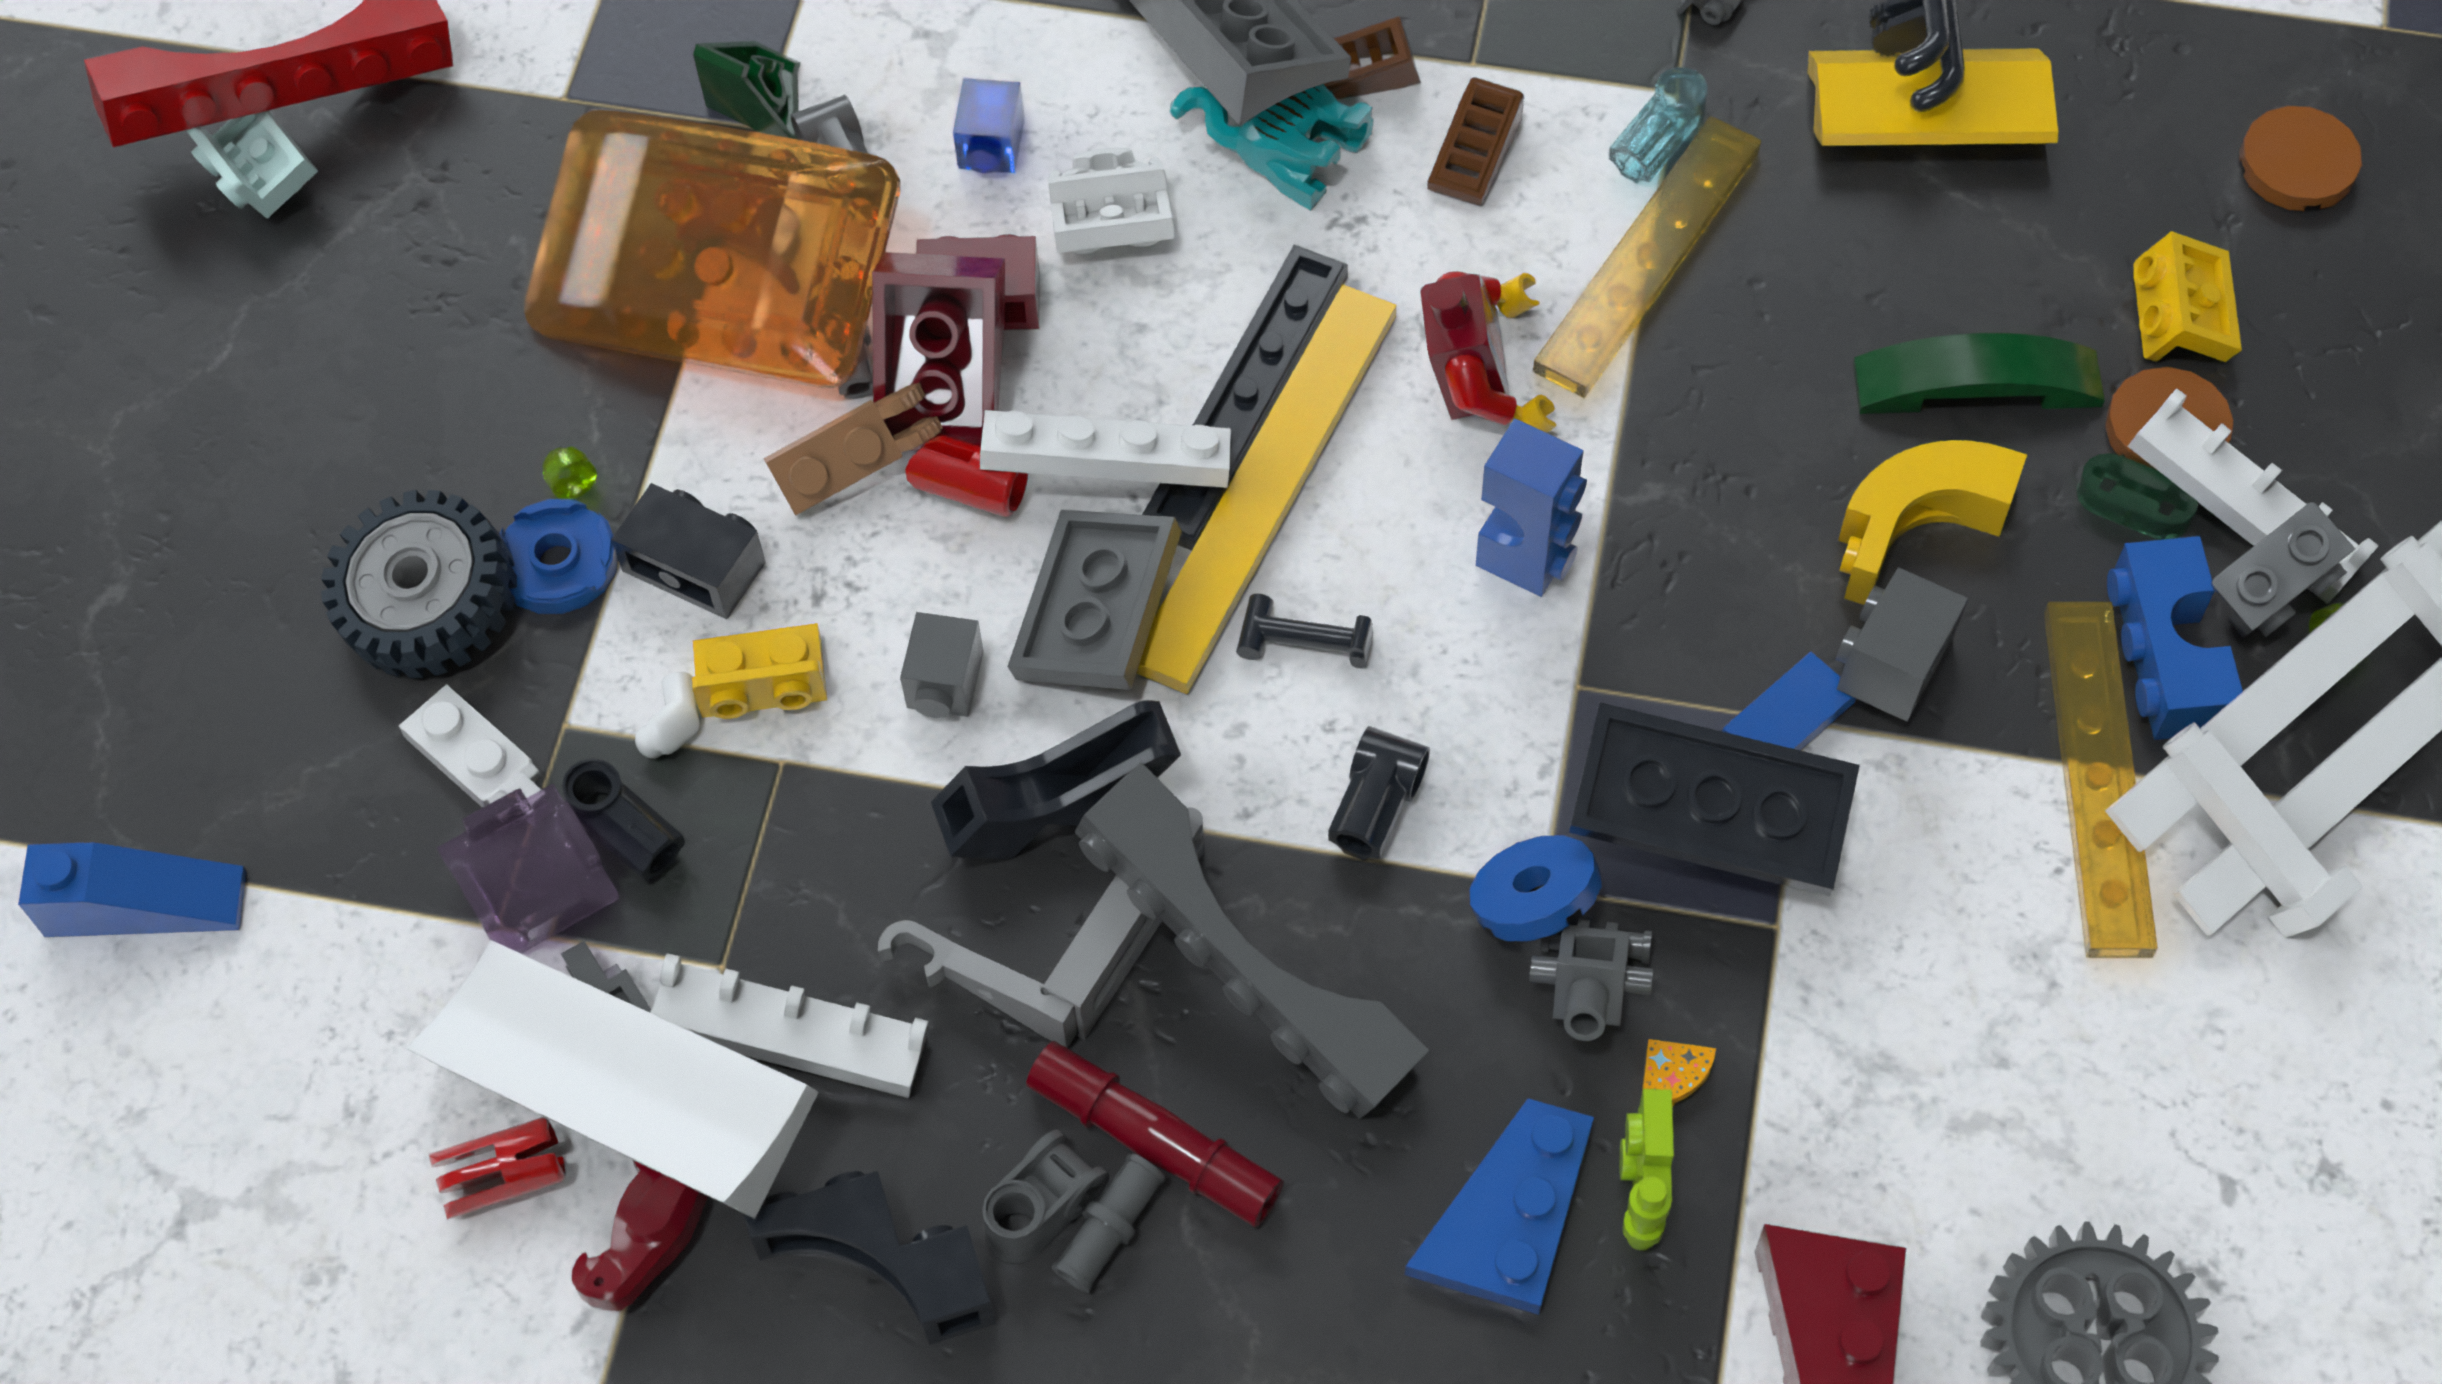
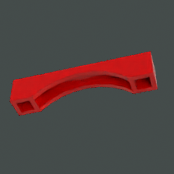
M364 0L354 10L331 25L304 37L271 47L241 52L198 54L170 52L142 46L84 60L94 107L112 147L454 66L448 20L437 0Z

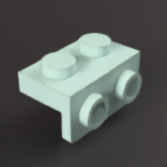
M270 110L231 119L213 136L202 127L186 130L197 144L191 151L193 156L215 177L222 176L216 182L217 187L238 208L242 209L249 203L267 219L318 172Z

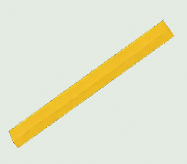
M1342 284L1157 611L1136 674L1184 694L1189 693L1396 318V304Z

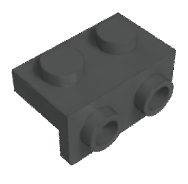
M2310 502L2218 574L2211 581V586L2234 612L2227 620L2242 638H2245L2256 628L2266 637L2296 614L2295 610L2288 604L2296 596L2309 588L2317 597L2347 573L2339 562L2352 553L2355 547L2316 503Z

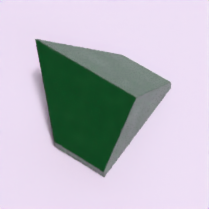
M756 41L696 43L693 57L706 107L800 151L790 115L799 111L798 71L801 62Z

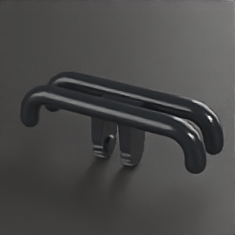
M1886 0L1885 2L1880 1L1877 5L1874 4V8L1870 9V14H1868L1870 28H1873L1872 35H1870L1872 49H1875V53H1880L1881 56L1886 55L1887 57L1889 55L1895 56L1899 52L1901 55L1896 58L1894 63V69L1898 75L1903 77L1915 75L1929 68L1940 59L1941 75L1932 84L1912 93L1909 100L1911 108L1917 112H1926L1947 102L1958 92L1965 76L1956 0Z

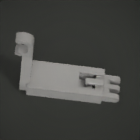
M1188 807L1192 842L1199 861L1205 850L1203 816L1196 808ZM1116 875L1045 984L968 950L909 920L895 922L884 930L879 938L878 952L881 962L894 959L895 950L902 944L910 943L934 956L932 961L924 966L929 988L937 985L944 977H947L1051 1041H1057L1068 1048L1075 1036L1084 1040L1087 1038L1162 920L1159 917L1153 920L1141 913L1127 895L1129 887Z

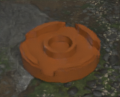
M2285 106L2267 111L2252 122L2239 150V161L2241 162L2242 160V165L2245 169L2243 176L2249 187L2267 202L2288 210L2304 211L2306 206H2317L2320 204V209L2334 206L2349 194L2362 166L2361 146L2351 129L2335 116L2312 107Z
M2162 367L2143 370L2124 380L2109 404L2105 428L2110 445L2120 458L2124 454L2127 459L2135 463L2133 468L2146 476L2171 481L2131 450L2128 445L2156 414L2175 389H2179L2187 396L2182 407L2212 431H2215L2221 423L2232 431L2234 420L2227 400L2212 383L2190 371ZM2232 432L2225 439L2228 443H2230Z

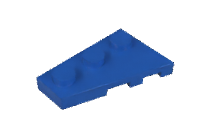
M1528 1098L1405 1267V1276L1539 1315L1594 1117Z

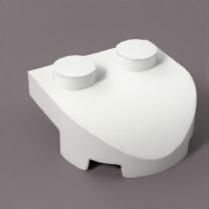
M1102 148L1076 154L1073 157L1072 169L1063 174L1059 170L1053 169L1048 178L1057 253L1071 251L1076 254H1089L1098 251L1102 247L1127 244L1135 247H1147L1158 243L1160 240L1175 239L1173 217L1166 186L1165 168L1158 158L1154 157L1146 164L1135 161L1133 152L1129 148Z

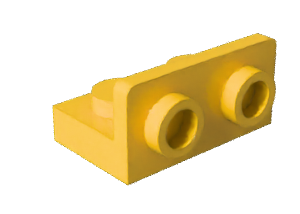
M2171 231L2135 260L2133 264V277L2136 287L2143 356L2145 359L2157 362L2176 346L2227 362L2242 350L2229 251Z
M818 623L692 640L695 666L692 689L702 718L715 716L721 719H733L743 716L748 711L777 707L783 710H797L813 702L827 701L822 642Z

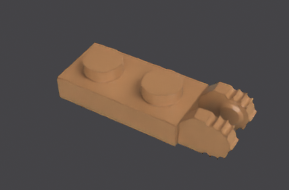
M919 383L906 386L875 403L870 400L763 458L795 516L902 458V452L914 449L941 433L940 431L943 427L937 416L923 418L893 436L883 420L913 408L922 400L925 393Z

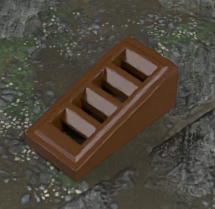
M1400 16L1334 38L1351 57L1348 78L1324 83L1326 88L1337 99L1400 89L1421 82ZM1385 54H1394V56L1386 59L1383 58V55ZM1370 57L1372 64L1362 67L1360 59Z
M1477 77L1470 79L1427 181V189L1482 206L1522 122L1524 94L1521 91ZM1472 125L1496 134L1495 136L1472 129L1470 126ZM1462 146L1465 148H1469L1487 154V156L1484 157L1475 153H1471L1460 149V147ZM1452 165L1480 174L1477 179L1452 171L1450 168Z

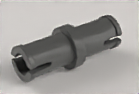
M1128 1154L1125 1158L1126 1162L1100 1200L1088 1203L1082 1212L1086 1220L1058 1261H1055L1051 1267L1060 1278L1082 1292L1086 1291L1089 1293L1093 1282L1120 1243L1126 1245L1130 1242L1135 1234V1229L1132 1227L1133 1223L1158 1186L1162 1185L1166 1179L1158 1168L1136 1154Z

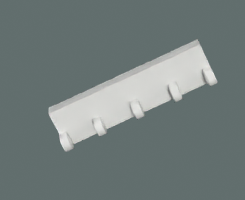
M2175 389L2156 414L2136 434L2128 447L2255 546L2303 508L2306 503L2275 480L2282 471L2279 467L2271 463L2265 471L2225 441L2232 431L2221 423L2215 431H2212L2184 409L2182 405L2187 396L2179 389ZM2323 502L2319 505V508L2327 516L2332 511V509ZM2341 531L2355 547V550L2339 562L2347 573L2318 595L2320 599L2328 604L2379 545L2370 538L2358 545Z
M669 953L666 954L662 965L660 986L650 1012L741 1055L909 1098L926 1042L929 1021L915 1018L911 1024L869 1013L870 1006L856 1003L853 1009L805 996V989L791 986L788 992L741 980L740 972L725 969L722 975L681 964L680 956Z

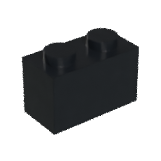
M653 483L648 486L611 539L622 572L726 620L766 563L758 532L749 521L733 513H728L724 516L708 509L696 497L686 491L677 489L671 492Z

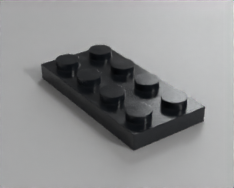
M1600 702L1568 833L1830 896L1835 886L1860 765Z

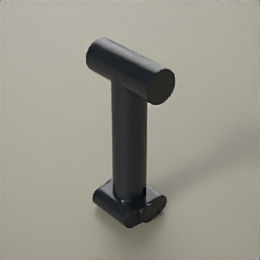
M1256 593L1250 595L1236 653L1240 657L1248 660L1259 659L1264 641L1346 652L1349 653L1350 664L1353 667H1366L1373 637V623L1368 616H1357L1354 628L1272 617L1273 599L1264 594Z

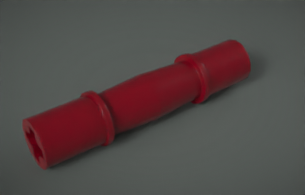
M1057 1041L1050 1042L1042 1050L1028 1074L1026 1086L1078 1118L1084 1127L1091 1128L1093 1125L1097 1126L1138 1156L1188 1182L1189 1191L1194 1195H1203L1255 1228L1264 1221L1281 1193L1284 1184L1283 1179L1230 1148L1228 1142L1224 1139L1219 1138L1214 1142L1170 1110L1119 1084V1075L1114 1072L1108 1073Z

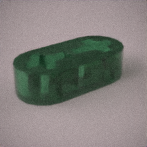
M2112 453L2098 454L2090 458L2083 467L2076 489L2080 503L2093 514L2161 540L2175 539L2184 535L2191 525L2198 506L2197 500L2188 495L2158 470ZM2104 478H2109L2116 482L2111 492L2099 488ZM2163 501L2174 505L2170 516L2158 512Z

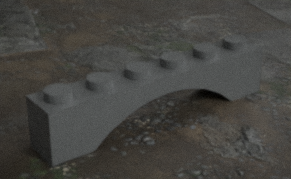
M1141 761L1084 814L1075 833L1081 838L1079 842L1080 849L1089 861L1104 872L1111 869L1129 887L1127 895L1134 906L1150 919L1155 920L1159 917L1177 935L1174 941L1180 952L1190 962L1200 968L1207 965L1225 983L1222 990L1227 999L1243 1014L1251 1016L1255 1013L1273 1032L1270 1038L1278 1051L1295 1064L1303 1062L1321 1080L1318 1085L1320 1091L1337 1109L1344 1113H1348L1351 1110L1360 1119L1373 1109L1429 1051L1382 1002L1349 998L1312 986L1277 967L1245 940L1222 912L1204 879L1192 842L1188 808Z

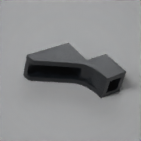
M1143 700L1126 707L1029 759L999 766H965L931 801V805L950 857L1013 859L1047 824L1078 826L1084 814L1140 761L1159 778L1181 756V753L1160 701Z

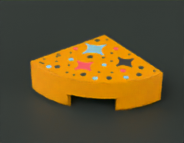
M1648 1039L1642 1093L1643 1089L1672 1090V1106H1674L1675 1103L1694 1093L1707 1080L1715 1058L1716 1048Z

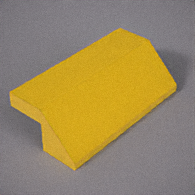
M1962 49L1965 76L1958 92L1947 102L1926 112H1917L1910 106V97L1916 90L1932 84L1941 75L1940 59L1929 68L1915 75L1903 77L1898 75L1894 69L1895 60L1901 55L1899 52L1895 56L1889 55L1887 57L1886 55L1881 56L1880 53H1875V50L1809 51L1807 74L1816 86L1813 132L1822 146L2057 143L2058 123L2051 60L2040 49Z

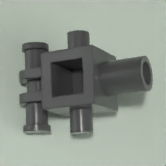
M1579 918L1578 926L1569 925L1555 935L1542 938L1541 952H1549V949L1559 950L1558 958L1532 955L1530 982L1555 985L1553 1018L1564 1019V1028L1571 1037L1581 1041H1591L1602 1035L1605 1024L1620 1026L1624 993L1651 996L1654 969L1627 966L1628 958L1642 960L1641 963L1649 964L1652 931L1645 930L1644 933L1618 930L1619 923L1607 922L1606 930L1590 928L1591 920Z

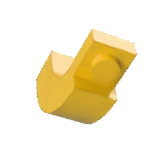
M1950 440L1922 444L1900 452L1881 463L1860 483L1848 504L1838 541L1848 545L1839 571L1850 575L1844 599L1865 604L1871 590L1877 583L1891 545L1903 533L1916 526L1934 522H1948L1999 537L2027 454L1989 443Z

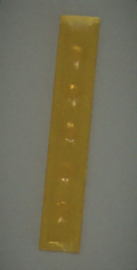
M1712 116L1708 118L1538 353L1533 363L1534 373L1583 398L1588 395L1757 157L1762 140Z
M2048 602L2044 611L2085 955L2086 958H2153L2158 945L2145 850L2138 852L2105 812L2108 807L2136 784L2112 602Z

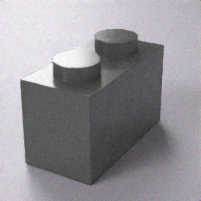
M1898 567L1886 589L1875 585L1871 590L1859 617L1860 621L1865 622L1862 630L1851 625L1841 643L1835 660L1845 664L1837 690L1908 721L1954 638L1969 598Z

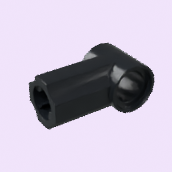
M1368 726L1356 748L1349 773L1351 781L1329 827L1328 840L1336 844L1343 853L1361 860L1367 858L1380 859L1405 800L1411 802L1420 787L1429 761L1430 747Z
M595 758L581 760L571 766L564 775L562 783L563 794L571 822L578 832L587 837L596 838L644 881L654 876L659 877L675 862L677 854L685 845L683 835L623 784L618 771L612 764ZM601 792L609 795L598 804L589 805L582 803L585 797L593 793Z

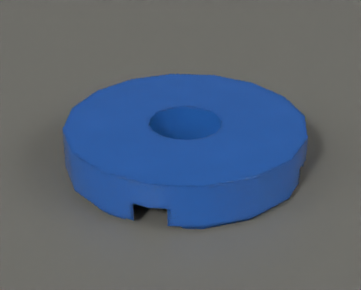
M547 499L526 506L513 516L515 521L507 527L505 532L503 528L499 532L515 563V566H512L517 575V588L510 589L515 597L514 603L535 613L564 614L585 607L605 592L617 572L618 558L611 541L613 533L609 522L600 513L598 515L596 512L589 510L586 504L573 499ZM564 546L571 549L569 556L559 564L547 565L540 562L541 556L549 548Z
M1565 835L1538 836L1517 842L1499 852L1478 871L1470 887V905L1479 924L1483 929L1484 927L1491 929L1494 937L1505 941H1533L1548 937L1569 926L1566 918L1574 914L1579 908L1582 915H1584L1594 905L1602 887L1600 869L1593 853L1582 841ZM1544 885L1543 887L1535 891L1529 892L1531 889L1535 887Z

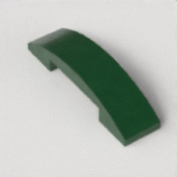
M1970 333L1937 336L1876 349L1854 357L1853 361L1859 414L1916 413L1921 411L1924 399L2040 396L2041 409L2103 407L2105 402L2096 350L2067 340L2046 336L2016 333Z

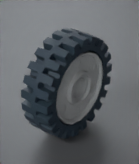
M417 490L403 492V505H400L392 496L379 501L383 513L376 516L367 508L357 515L364 524L359 531L347 525L339 534L347 545L345 548L332 545L327 558L334 567L323 568L321 581L327 587L326 590L321 591L322 603L328 610L326 615L346 644L375 669L380 667L386 674L397 677L403 671L409 678H423L425 667L435 676L447 673V659L451 658L461 667L471 661L466 650L473 644L483 652L492 643L485 634V631L489 628L500 633L507 621L500 610L512 611L515 597L510 589L517 588V575L512 566H515L512 554L490 521L472 503L469 505L462 497L451 493L449 498H447L439 490H428L426 498H424Z

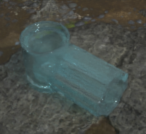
M1675 67L1666 70L1659 76L1655 83V93L1609 148V160L1616 165L1622 176L1636 184L1639 181L1650 183L1683 143L1690 142L1700 135L1704 127L1707 99V83L1704 77L1696 70L1687 67Z

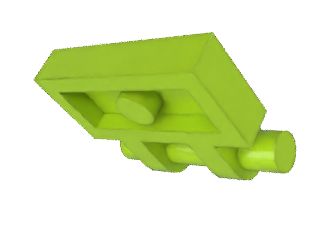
M1643 1089L1638 1114L1627 1113L1625 1139H1621L1620 1179L1632 1181L1633 1187L1630 1191L1627 1205L1628 1210L1624 1216L1622 1229L1630 1246L1640 1251L1647 1250L1660 1241L1664 1233L1666 1218L1671 1208V1164L1674 1157L1672 1090Z

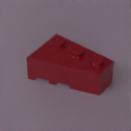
M1764 1224L1754 1252L1759 1273L1762 1272L1770 1308L1768 1316L1772 1334L1776 1336L1784 1371L1783 1383L1893 1384L1906 1248Z

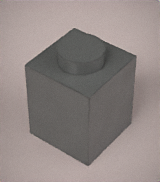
M916 612L900 675L906 708L915 709L917 712L933 718H944L950 714L969 716L984 653L978 620Z

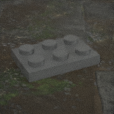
M1076 510L1060 511L1007 666L1015 680L1125 690L1132 689L1182 532L1175 517Z

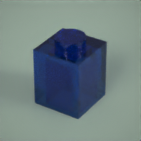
M963 78L953 128L958 169L973 170L979 173H1015L1025 120L1021 82Z

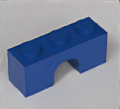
M1514 418L1484 465L1481 500L1495 506V508L1478 533L1475 566L1540 597L1543 596L1554 577L1559 580L1565 578L1578 551V547L1571 544L1582 520V513L1576 511V507L1587 485V479L1580 476L1584 450Z
M2200 536L2125 543L2115 568L2110 569L2107 575L2109 600L2112 606H2120L2124 622L2121 630L2123 654L2127 661H2134L2138 676L2135 688L2137 708L2142 717L2149 718L2154 740L2171 739L2192 723H2196L2201 728L2243 692L2231 646L2214 648L2194 646L2183 640L2173 627L2179 624L2200 622L2215 592L2211 586L2212 578Z

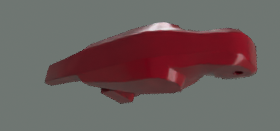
M633 1160L638 1174L629 1183L619 1201L613 1222L611 1248L599 1256L591 1258L588 1257L586 1252L582 1253L572 1268V1283L580 1298L591 1307L606 1311H622L633 1303L649 1283L668 1267L690 1242L708 1196Z

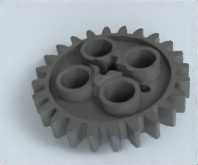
M2086 1221L2079 1229L2076 1241H2072L2067 1231L2061 1225L2055 1226L2049 1237V1247L2042 1240L2033 1236L2028 1240L2023 1249L2026 1259L2011 1253L2003 1266L2008 1277L1996 1275L1988 1290L1999 1301L1987 1302L1981 1312L1982 1319L1998 1327L1986 1330L1980 1340L1981 1347L2001 1351V1354L1992 1360L1987 1372L1989 1375L1994 1376L2010 1375L2012 1379L2010 1384H2070L2060 1379L2054 1372L2052 1361L2065 1360L2074 1364L2082 1374L2083 1383L2081 1384H2100L2099 1377L2103 1371L2106 1384H2212L2200 1373L2211 1372L2218 1363L2219 1356L2202 1348V1346L2210 1344L2219 1332L2216 1326L2197 1322V1319L2204 1314L2211 1303L2209 1298L2188 1299L2185 1292L2196 1278L2193 1272L2173 1277L2167 1271L2175 1255L2172 1251L2163 1253L2153 1260L2146 1255L2149 1246V1236L2143 1234L2131 1248L2123 1245L2120 1225L2114 1224L2105 1240H2097L2090 1221ZM2086 1278H2093L2097 1283L2099 1297L2096 1303L2093 1300V1293ZM2126 1291L2137 1296L2143 1304L2145 1313H2131L2123 1309L2117 1302L2114 1292ZM2056 1292L2062 1294L2071 1302L2074 1313L2065 1315L2053 1311L2045 1303L2043 1293ZM2096 1318L2097 1334L2086 1333ZM2100 1339L2111 1340V1343L2101 1357L2102 1346ZM2136 1359L2145 1363L2151 1369L2155 1381L2153 1383H2143L2132 1378L2126 1371L2124 1360Z

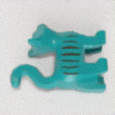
M1324 84L1296 93L1272 105L1246 121L1241 127L1229 126L1228 112L1210 91L1204 87H1189L1180 92L1170 103V114L1177 120L1192 109L1204 110L1206 130L1211 138L1222 147L1238 153L1247 166L1264 175L1282 194L1310 211L1326 193L1327 187L1316 178L1311 179L1316 167H1328L1331 163L1337 164L1341 159V147L1339 145L1348 151L1358 152L1372 135L1374 121L1370 105L1363 102L1350 107L1342 104ZM1317 137L1328 139L1320 143L1314 142Z

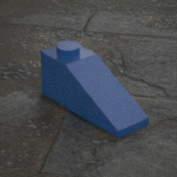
M95 842L27 845L18 905L44 937L240 930L247 871L240 865Z

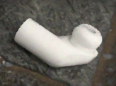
M674 672L663 677L661 683L665 706L649 718L646 725L639 728L635 734L636 747L645 757L656 759L663 754L669 755L678 750L697 733L700 719L692 689L693 677L687 672Z

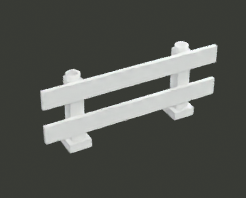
M2442 520L2418 541L2413 536H2410L2389 550L2380 559L2387 567L2204 726L2199 728L2196 723H2192L2167 741L2163 748L2169 756L2105 810L2138 852L2150 846L2198 803L2231 843L2173 893L2206 936L2218 930L2266 886L2282 904L2269 916V919L2285 938L2319 927L2363 887L2346 865L2327 872L2308 848L2442 730V657L2274 805L2268 801L2241 768V765L2414 614H2416L2442 646Z

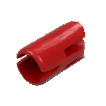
M940 433L928 440L909 459L905 469L907 481L916 489L1006 518L1013 514L1011 511L1018 509L1027 487L1029 473L980 469L981 446Z
M540 1117L428 1154L431 1166L440 1167L492 1150L496 1152L497 1157L451 1171L436 1178L439 1193L461 1190L503 1176L505 1184L450 1201L443 1205L447 1220L562 1182L566 1176L563 1156L556 1157L555 1153L530 1157L559 1143L550 1121L545 1117Z

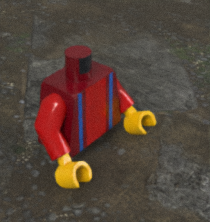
M1453 271L1443 274L1436 282L1425 284L1420 289L1428 356L1451 420L1476 415L1501 425H1507L1515 418L1546 433L1557 426L1554 421L1546 417L1555 410L1554 404L1546 396L1537 395L1523 406L1517 405L1516 398L1509 395L1499 318L1495 305L1508 318H1514L1538 306L1540 302L1530 299L1524 291L1536 284V279L1529 273H1522L1500 285L1499 280L1494 277Z

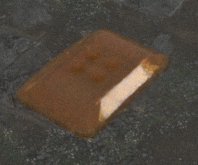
M591 110L582 114L574 122L569 132L525 299L524 314L527 323L536 332L549 338L817 388H835L844 384L852 376L858 363L872 307V271L886 251L900 196L901 180L899 174L884 158L839 147L672 118L611 110Z

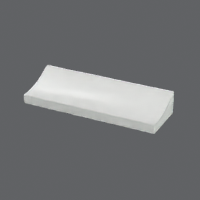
M492 940L489 941L479 961L454 997L439 1015L405 1048L456 1075L754 1219L819 1093L807 1084Z

